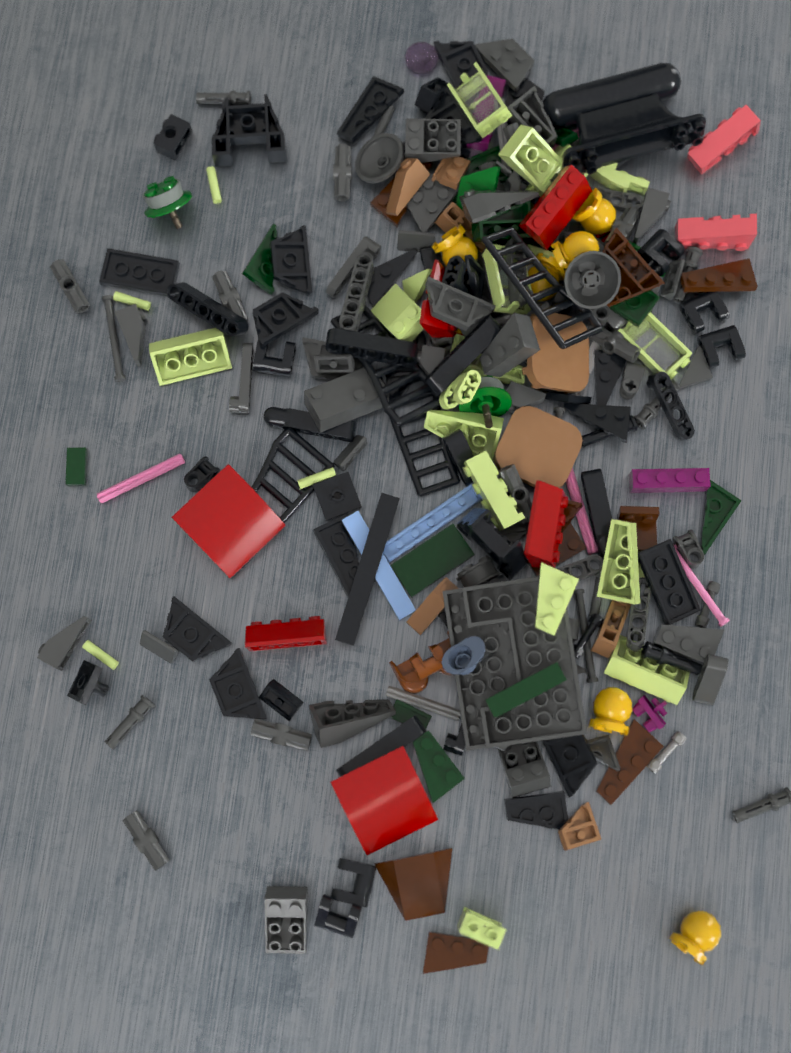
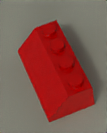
M572 164L564 167L519 224V227L545 250L551 246L593 192L586 177Z
M536 480L524 554L532 567L540 568V564L544 563L555 568L556 562H559L560 559L558 547L559 544H562L563 540L561 528L565 525L564 509L568 507V497L563 489L540 480Z
M320 616L309 617V620L301 621V618L289 619V622L282 623V620H271L270 624L251 622V626H246L245 647L249 651L327 644L325 620L320 619Z

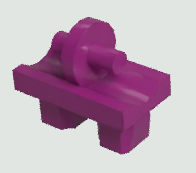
M643 695L632 708L637 717L645 712L650 716V719L643 723L648 732L657 728L660 730L666 724L660 714L662 716L667 714L663 708L667 704L665 700L660 703L655 697L650 702Z

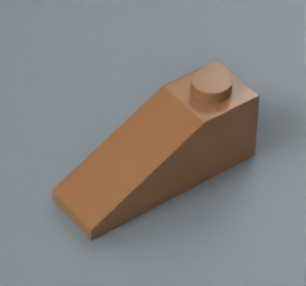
M407 158L400 164L401 167L396 172L386 209L388 215L398 216L430 176V173L417 158Z
M452 202L434 223L445 233L455 226L458 228L461 224L465 229L463 236L473 241L472 222L466 219L464 212ZM482 242L475 243L477 250L482 253L486 248Z
M445 577L406 623L421 635L445 610L442 591L459 588Z
M611 600L604 616L603 624L599 628L593 643L592 652L608 659L610 658L618 643L631 604Z

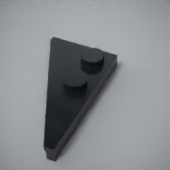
M415 249L374 268L367 295L372 308L402 275V271L406 266L410 265L417 254Z

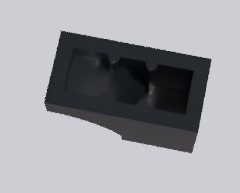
M437 77L422 85L415 106L420 108V111L423 113H429L434 108L437 100H441L445 94L444 90L448 87V83Z

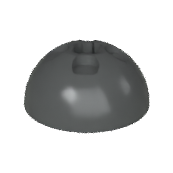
M588 251L576 256L568 265L564 275V286L569 298L578 306L587 309L601 308L610 303L617 295L621 284V274L617 263L612 257L600 251Z

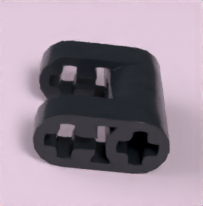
M659 229L637 252L659 276H663L670 267L668 261L659 252L662 251L672 260H678L684 254L685 248L669 232Z
M454 256L447 263L442 283L472 295L468 272L466 271V262L460 256Z
M702 292L679 304L680 312L694 334L705 330V325L699 312L710 308L718 322L729 318L728 309L718 292Z
M735 325L697 337L698 346H701L710 369L719 366V358L715 350L717 347L728 345L735 361L746 357L743 342Z
M258 340L253 371L291 377L296 343L286 341L283 359L268 357L269 344L261 348Z
M339 858L337 868L357 874L352 892L332 888L331 897L336 901L368 907L377 867Z
M323 894L314 926L353 939L362 906L352 904L349 916L345 917L330 912L333 897Z

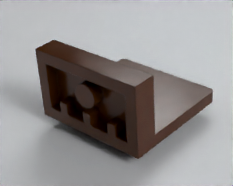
M620 506L617 520L636 523L638 551H643L657 545L656 521L659 516V507Z

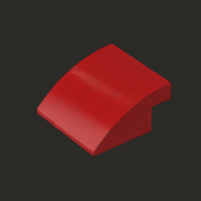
M229 464L171 517L229 578H232L286 526L266 502Z
M404 746L330 782L366 855L438 820Z

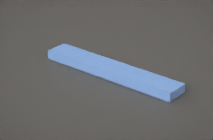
M472 484L386 541L383 554L388 563L390 564L482 501L480 494L477 495Z
M356 511L341 521L362 556L370 530L359 511ZM382 554L375 580L398 620H401L415 612L416 609L384 554Z

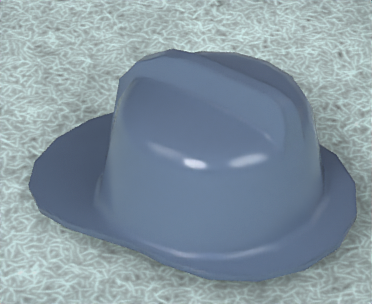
M471 636L448 649L442 658L444 670L449 674L455 675L471 673L484 655L485 644L483 640L477 636Z

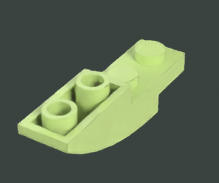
M618 163L603 166L597 169L595 173L589 174L609 190L626 193L629 190L645 196L650 181L643 177H635L625 171H617Z

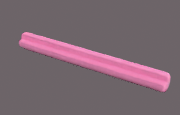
M177 454L97 493V498L100 503H104L184 464L185 460L181 454Z
M572 467L566 480V485L571 501L582 503L583 507L576 514V518L587 553L591 555L597 553L598 548Z

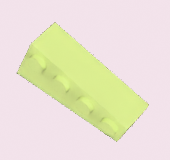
M487 451L464 462L465 467H463L466 476L468 478L471 477L475 493L477 495L480 494L483 500L481 501L482 507L490 511L489 513L492 517L490 522L499 531L525 518L522 512L518 514L515 499L507 495L508 489L502 478H497L499 472Z

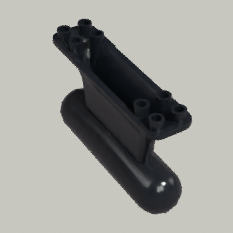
M659 63L560 89L546 95L542 102L546 115L549 116L553 127L562 128L577 124L579 131L578 146L568 148L563 153L562 170L564 167L572 164L581 173L593 174L597 169L617 162L673 148L676 151H680L688 144H693V146L700 145L703 142L702 137L705 131V116L703 114H694L687 117H679L671 113L662 102L674 97L680 89L681 77L677 68L671 63Z

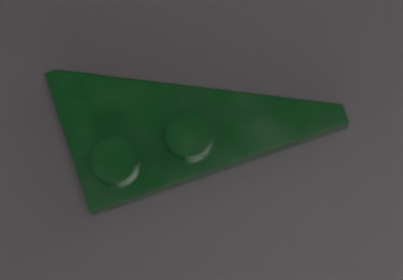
M274 223L242 272V275L270 295L274 292L275 288L273 287L270 251L271 241L277 238V225Z
M710 480L711 487L706 492L700 545L704 555L742 501L712 480Z

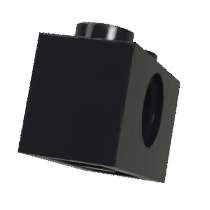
M170 114L169 118L163 122L162 130L154 138L153 144L156 152L176 161L193 132L190 122Z

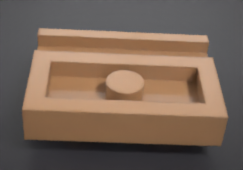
M459 156L442 159L432 176V181H440L439 184L457 190L460 179L466 174L471 161Z

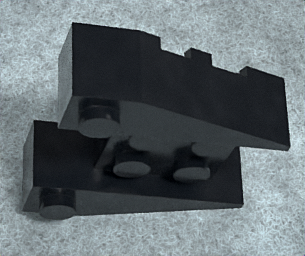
M267 94L264 95L265 103L230 106L228 97H225L222 113L217 121L215 134H213L211 139L212 157L215 167L233 166V146L266 143L269 163L287 162L284 132L280 127Z
M473 508L457 523L458 530L469 541L473 539L490 557H493V561L497 564V569L509 581L512 580L528 564L521 542L517 540L510 546L511 542L504 535L500 536L496 532L497 528L490 521L487 522L490 511L488 509Z

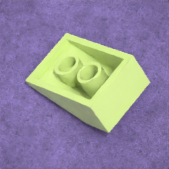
M520 125L498 154L509 167L541 193H544L551 184L550 179L562 169V159L536 130L530 126Z
M396 283L371 309L379 321L399 340L412 342L424 329L420 324L421 308Z

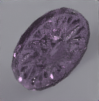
M417 42L407 49L405 62L413 72L419 74L427 73L436 67L438 53L431 44Z

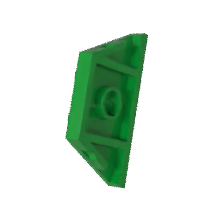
M500 166L461 177L456 205L462 211L460 196L464 195L465 191L471 189L475 191L497 189Z

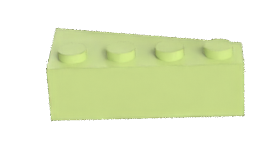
M611 519L597 597L634 605L640 604L636 523Z

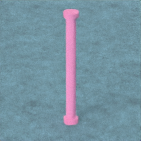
M675 544L674 548L687 578L719 621L718 625L720 627L724 626L730 621L729 618H725L683 559Z

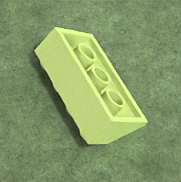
M217 328L149 343V354L160 386L232 368L224 333Z
M620 635L618 643L607 661L604 674L639 688L648 694L664 699L666 702L678 705L687 689L690 672L669 664H658L655 660L647 657L645 659L642 658V649L631 651L626 645L627 637Z

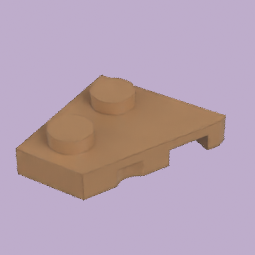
M589 802L582 804L559 829L558 834L564 851L602 840Z

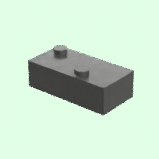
M365 368L304 391V404L320 433L383 408ZM379 378L382 387H384L383 381ZM387 393L386 397L389 402V393Z

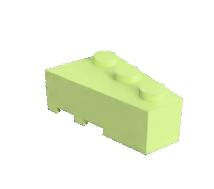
M544 563L540 564L535 628L550 635H555L578 583V578Z

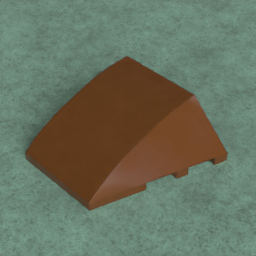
M616 227L612 237L602 251L614 259L621 274L619 291L615 298L607 304L608 307L665 284Z
M452 848L374 863L405 921L445 913Z

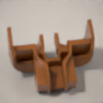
M448 638L438 644L428 646L432 656L424 661L417 652L397 666L394 662H389L401 687L406 692L412 694L422 692L428 685L429 676L437 671L443 675H453L446 672L442 667L443 655L451 648L450 639Z

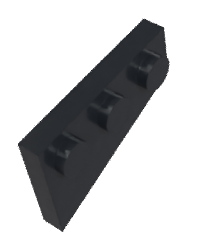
M564 791L504 799L507 820L533 824L550 829H560L568 821Z

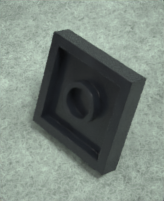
M349 472L313 484L326 520L362 507Z
M84 660L67 696L84 705L87 704L92 692L104 697L107 693L100 690V688L108 691L109 686L98 682L103 668Z

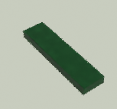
M558 662L489 697L485 701L494 718L567 679Z

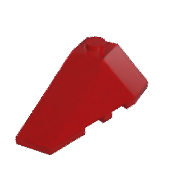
M435 260L430 277L442 282L445 269L439 260ZM428 298L423 300L420 316L421 326L432 338L453 337L457 327L432 317Z

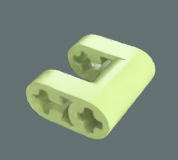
M475 370L460 374L441 393L439 398L440 406L445 410H449L458 404L470 402L481 383L480 374Z

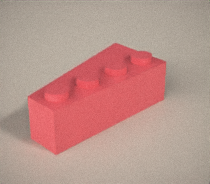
M747 104L743 108H737L732 113V117L721 121L714 132H708L703 137V142L700 145H692L689 148L688 160L702 175L722 159L721 156L723 154L728 156L732 153L738 143L743 145L751 134L753 136L758 134L761 120Z
M757 213L750 214L748 218H740V215H733V218L722 219L721 216H713L708 220H704L703 217L679 218L675 224V239L685 249L693 246L701 250L717 248L718 250L735 249L737 251H744L749 249L757 236Z

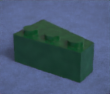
M530 200L512 206L509 210L500 211L493 217L472 223L473 242H482L483 236L508 227H514L523 240L532 238L519 227V224L531 210ZM508 235L492 242L508 241L512 237Z
M429 730L413 742L432 803H434L465 778Z

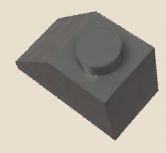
M423 345L421 351H418L417 362H419V367L427 376L444 359L445 348Z
M511 381L507 392L512 398V405L508 412L514 413L517 409L524 406L535 407L542 404L546 394Z

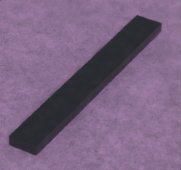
M381 493L337 631L336 641L354 646L400 500L398 497Z

